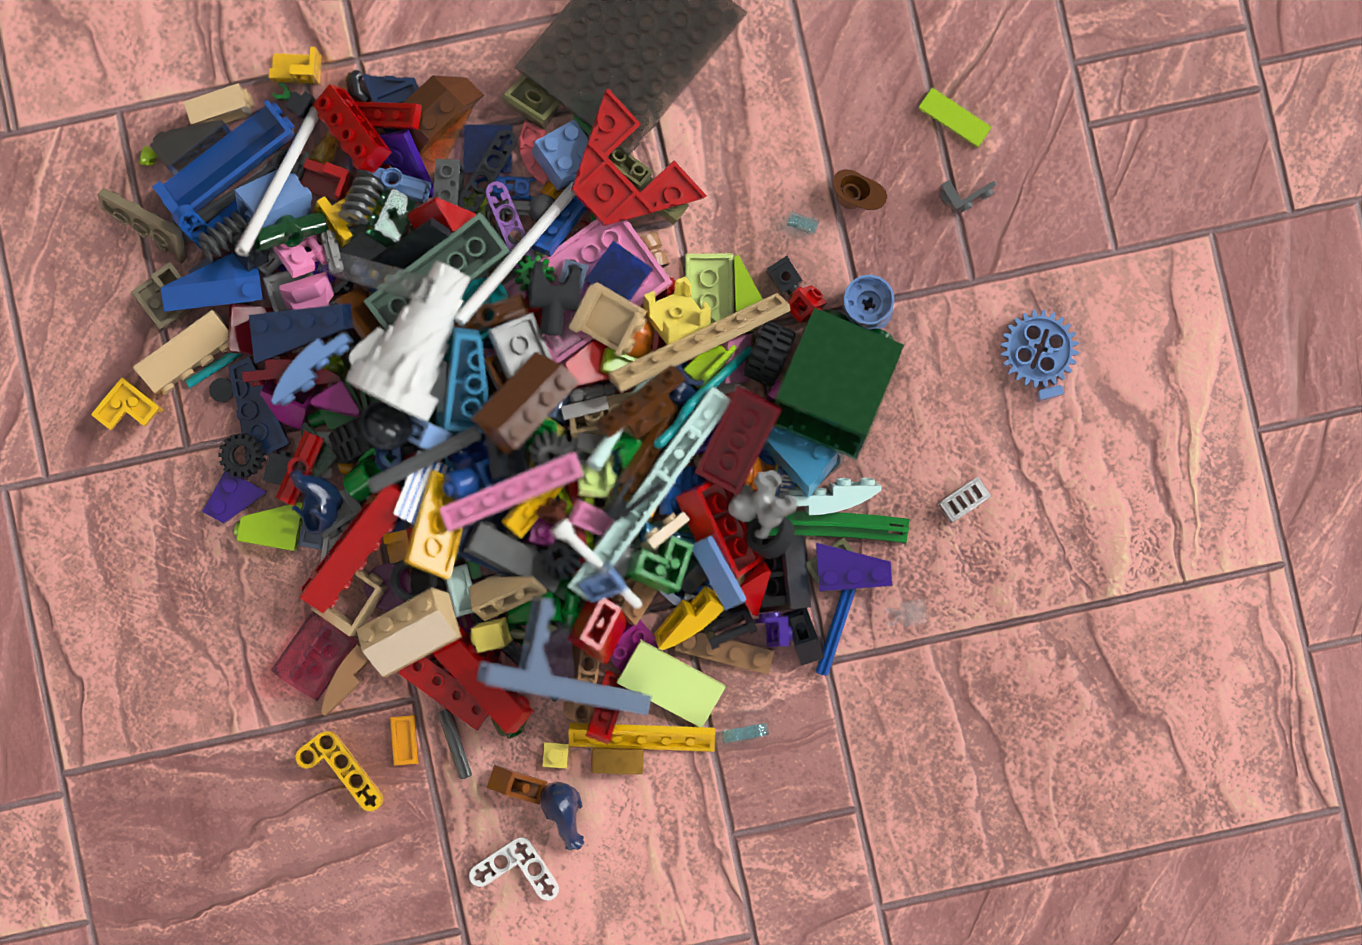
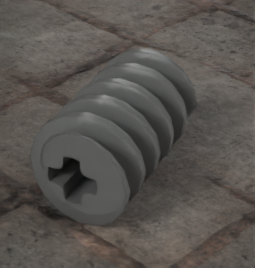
M360 170L356 173L357 178L353 180V186L349 188V194L345 197V202L341 205V211L338 212V216L352 224L366 225L368 224V219L364 216L372 215V211L369 208H375L376 203L373 200L380 198L377 192H382L384 188L379 183L377 176L368 171Z
M231 213V219L228 217L223 218V224L216 222L214 224L215 230L212 227H208L206 229L207 235L203 232L198 234L199 245L211 262L213 261V252L219 257L221 256V247L228 252V243H232V237L246 231L248 224L238 213Z

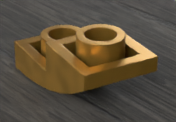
M591 748V773L643 774L644 750Z

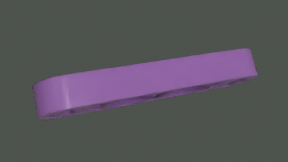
M495 181L487 186L486 197L504 241L510 251H512L516 245L509 242V233L514 230L519 231L522 238L526 234L506 186L501 182ZM493 186L503 189V192L500 194L502 201L507 199L509 204H502L495 209L493 204H498L497 198L490 196ZM509 208L512 211L513 218L509 222L500 220L499 212L501 209ZM530 248L526 252L525 256L530 255L532 260L534 261L535 255L533 253V250ZM518 263L515 265L516 268L522 269Z

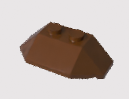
M432 75L404 102L422 105L419 128L408 129L420 156L484 96L468 78Z

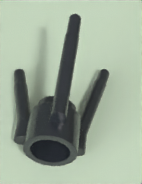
M625 469L622 470V472H621V474H620L618 480L620 479V477H621L622 474L624 473ZM631 476L618 495L621 484L617 480L610 496L605 501L607 504L603 508V512L615 521H619L622 516L627 518L634 509L659 490L663 484L658 483L626 508L628 503L623 497L635 478Z

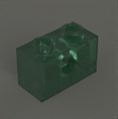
M393 187L379 193L380 198L375 200L376 207L372 215L367 217L368 224H366L367 226L363 232L385 247H390L399 241L409 219L408 213L414 209L416 204L414 200Z

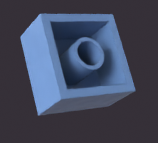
M575 119L534 141L532 155L557 191L574 182L588 142L587 136Z

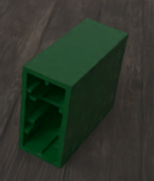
M814 307L775 399L774 405L782 408L774 426L857 460L871 430L904 344L894 341L892 335L882 329L868 330L851 323L841 312L835 310L824 312Z

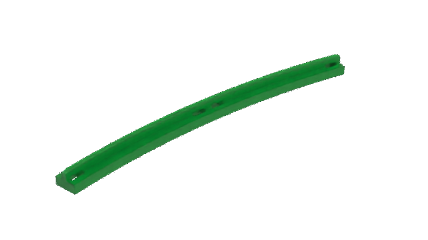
M794 511L785 516L793 523L794 535L847 537L907 543L910 519L839 512L808 515L806 511ZM663 520L649 523L650 525L661 527L664 525ZM687 522L676 530L692 533ZM889 524L903 525V527L889 526ZM779 525L772 528L768 536H776ZM640 531L633 544L637 549L642 548L639 540ZM889 531L902 532V535L892 534V533H888V532H889ZM593 533V544L601 536Z

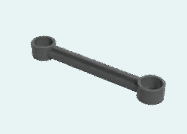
M289 149L278 151L274 155L270 166L196 213L205 222L220 214L236 200L235 189L277 170ZM298 159L291 170V174L297 173L299 170L300 162ZM201 225L196 226V227L192 230V232H195L196 230H198L199 226H201ZM182 232L184 242L191 241L186 233Z

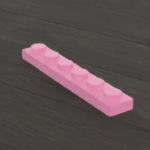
M571 453L440 508L448 532H452L584 477L576 454Z

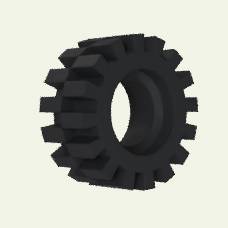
M251 434L231 435L230 438L224 440L225 444L219 448L222 449V453H218V457L222 458V461H219L220 465H224L223 470L229 472L231 476L250 477L257 474V470L263 468L262 462L266 460V458H263V454H266V450L262 449L263 443L258 442V438L251 436ZM240 446H245L250 451V460L244 465L238 464L234 458L235 450Z

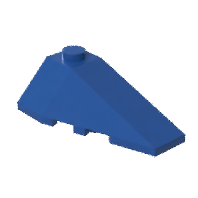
M233 253L160 287L164 312L263 300L258 267L248 271Z

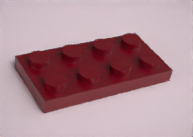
M738 386L695 473L739 495L782 408Z

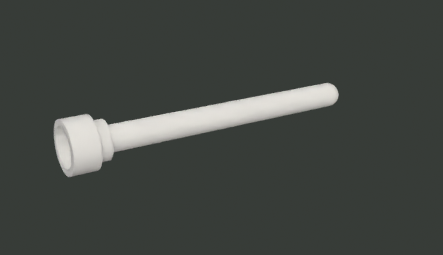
M566 518L560 520L551 532L558 539L567 540L599 572L604 563L573 533L572 524ZM628 587L625 591L620 592L634 608L641 607V600Z

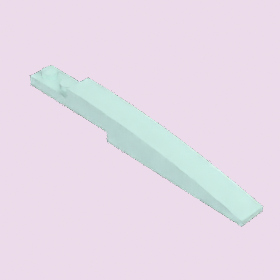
M713 386L659 455L635 494L629 497L626 508L658 483H662V487L634 509L627 518L622 516L619 521L613 520L593 548L592 552L604 564L610 561L613 566L673 486L674 480L724 414L731 399ZM585 560L568 587L588 601L589 598L578 583L582 578L595 574L598 571Z

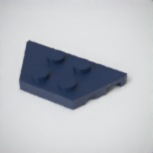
M362 75L373 102L404 103L419 88L416 79L411 77L397 78L386 75ZM384 128L385 133L398 131V129Z

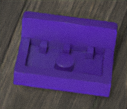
M780 612L758 614L759 618L753 619L755 624L765 623L767 647L789 646V641L792 640V630L788 626V616L780 617Z

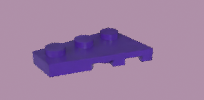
M409 130L380 134V137L392 152L384 161V164L389 163L392 168L399 169L404 175L430 182L431 188L428 198H432L434 195V185Z
M816 543L820 592L893 586L891 561Z

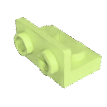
M610 454L599 471L590 468L588 465L580 464L584 477L577 479L580 496L608 498L610 489L614 488L616 483V474L612 473L614 455Z

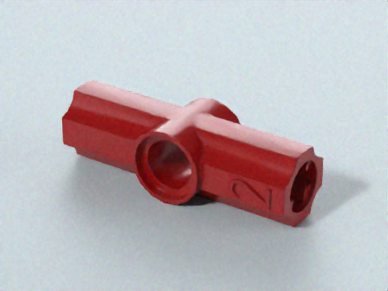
M308 431L304 432L293 459L288 463L287 472L275 498L296 506L302 492L292 482L290 473L295 471V466L298 462H303L306 467L303 475L311 476L314 463L325 441L324 438Z

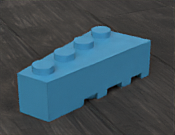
M453 329L442 417L444 430L463 432L476 426L480 433L485 434L471 419L488 401L482 342L478 330Z
M773 426L763 446V449L773 457V461L784 469L788 477L802 489V493L807 498L812 495L837 463L838 452L776 426Z

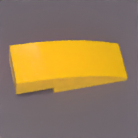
M704 586L691 603L682 600L653 634L658 648L665 650L675 646L712 622L724 610L716 592Z

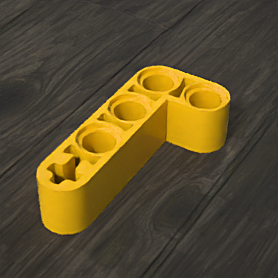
M321 732L297 751L296 762L302 768L314 767L325 759L364 810L374 811L382 806L384 801L383 794L335 732ZM325 735H329L333 739V745L330 749L324 748L321 744V740ZM306 750L311 751L314 755L313 762L310 764L305 763L302 759V755ZM340 754L345 755L348 759V764L345 768H340L336 764V759ZM354 774H359L363 779L360 787H354L351 783V777ZM369 785L370 789L366 790V792L370 796L376 795V805H368L366 802L369 799L365 793L359 795L358 792Z

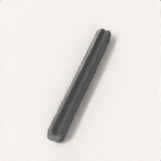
M473 426L368 479L367 483L371 491L375 493L480 440L481 434L477 427Z

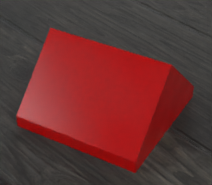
M437 197L408 213V218L415 229L433 218L449 228L450 233L459 229L476 216L474 212Z

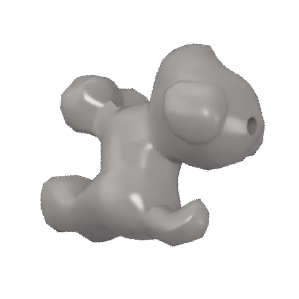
M772 470L760 472L755 477L754 483L758 488L756 492L751 486L745 484L739 495L734 494L728 506L730 514L742 522L752 521L758 515L762 528L761 530H756L755 534L756 537L762 540L769 535L772 528L782 522L783 517L793 513L797 508V501L792 496L787 495L784 499L775 498L776 489L782 483V478Z

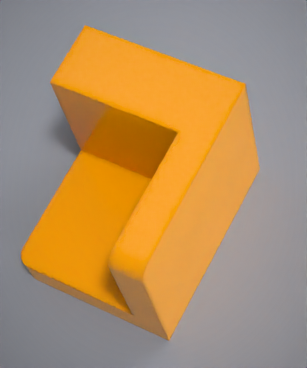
M402 530L384 534L383 541L387 546L390 563H398L405 559L409 546L407 531Z

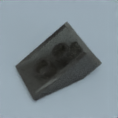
M221 119L172 129L167 132L162 131L152 139L153 142L150 146L165 166L176 175L229 134L231 130Z

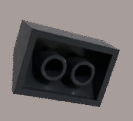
M794 535L791 546L785 553L772 559L764 558L762 561L766 563L771 574L759 613L811 607L803 535ZM774 538L763 539L762 546L767 545Z

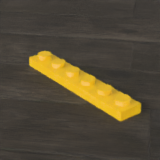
M569 722V746L707 752H714L715 728L615 724L611 741L607 745L585 736L589 723Z

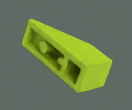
M739 254L734 256L735 312H738L763 299ZM763 324L752 330L747 331L746 334L760 328L761 326H763Z

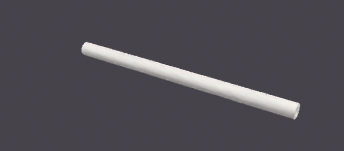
M313 106L304 119L236 248L237 253L246 256L319 119L317 116L318 112Z
M573 182L567 186L456 314L454 319L458 324L464 325L575 197L571 191Z

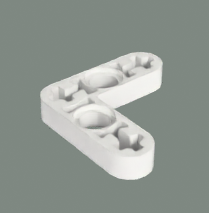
M525 837L513 840L474 866L469 873L470 881L475 886L483 887L518 864L541 899L550 901L559 892L557 881L532 843ZM517 842L527 844L528 847L525 851L528 856L531 853L535 855L524 865L521 860L525 859L524 855L521 852L518 854L515 852ZM498 855H504L508 860L507 866L503 869L497 868L494 864V859ZM489 861L491 868L497 874L492 876V872H489L485 875L486 881L482 882L481 879L476 881L474 878L477 875L475 870L484 871L488 868L485 863ZM531 862H538L541 865L542 871L539 875L533 876L528 872V865ZM545 873L549 877L544 879L547 885L553 884L555 887L552 890L553 895L551 896L548 893H542L544 886L541 881L538 885L534 882V880L540 879Z

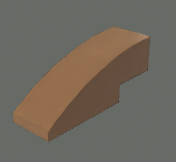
M357 644L346 656L334 674L321 710L324 716H328L362 683L356 675L370 660L362 652L360 644Z

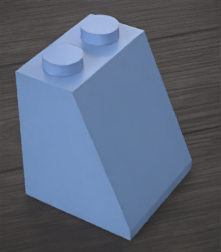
M277 170L235 189L238 214L248 225ZM290 172L261 228L274 225L284 215H292L294 218L308 215L312 211V194L307 187L301 185L295 173L291 174Z

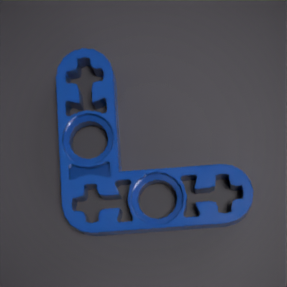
M234 200L208 224L191 206L186 204L179 206L174 211L173 220L201 249L198 234L203 232L207 235L206 229L208 227H212L215 230L214 224L216 222L223 224V218L228 217L231 219V213H238L237 203ZM185 216L190 218L187 222L184 219ZM201 225L198 230L192 232L196 226Z

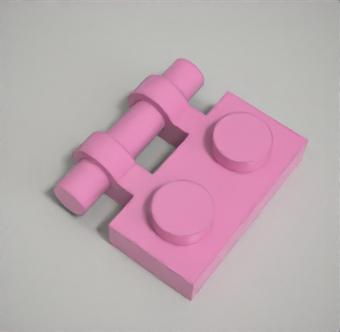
M316 235L305 237L302 243L295 247H287L285 244L272 247L293 278L315 271V262L320 261L322 265L328 264L324 247L317 242ZM310 247L312 251L306 252L304 248Z

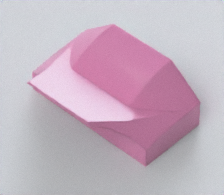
M326 272L279 285L280 293L288 310L329 306V302L334 296Z

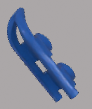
M498 176L496 181L503 183L508 191H515V196L510 195L511 200L531 201L534 197L529 196L530 182L535 183V178ZM481 177L475 180V185L477 186L481 182L488 181V179ZM506 181L515 182V184H506ZM493 186L490 196H495L501 200L500 194L503 192V189Z

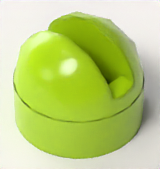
M143 146L139 164L144 166L154 165L158 157L155 149Z

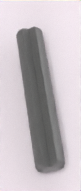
M447 709L438 712V717L460 779L472 776V772L452 713Z

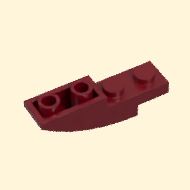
M265 360L266 370L242 372L243 382L250 383L251 387L265 386V381L274 380V384H278L294 360ZM326 368L321 370L314 369L319 377L314 381L315 386L323 385V389H329L340 381L344 383V377Z

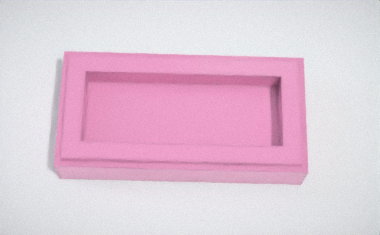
M578 499L568 521L575 526L602 537L613 519L606 515L602 509Z

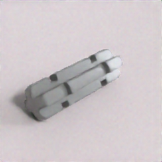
M326 230V232L321 234L322 243H324L323 247L329 272L337 275L344 268L336 242V235L331 230Z
M613 383L573 388L569 393V399L574 402L582 401V399L588 400L602 396H611L616 392L615 385Z

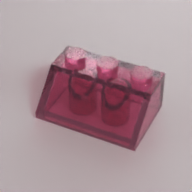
M312 610L271 671L285 683L318 701L330 684L338 667L359 641L352 636H348Z

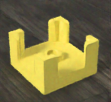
M686 277L675 281L674 294L655 302L654 291L644 295L643 309L647 311L645 317L667 345L710 325L711 308L706 302L702 303V309L699 308L691 298L692 285Z

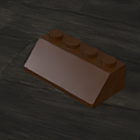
M534 352L471 419L504 454L516 450L579 382L562 364L538 352Z

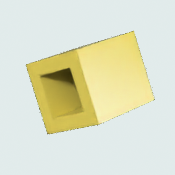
M506 617L479 623L471 629V641L476 646L477 652L505 647L512 641Z

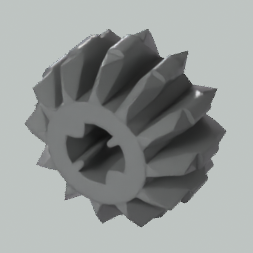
M545 430L543 437L535 436V442L530 444V459L535 461L536 468L571 454V444L566 442L564 434L558 436V432L554 430L552 435H548V432Z

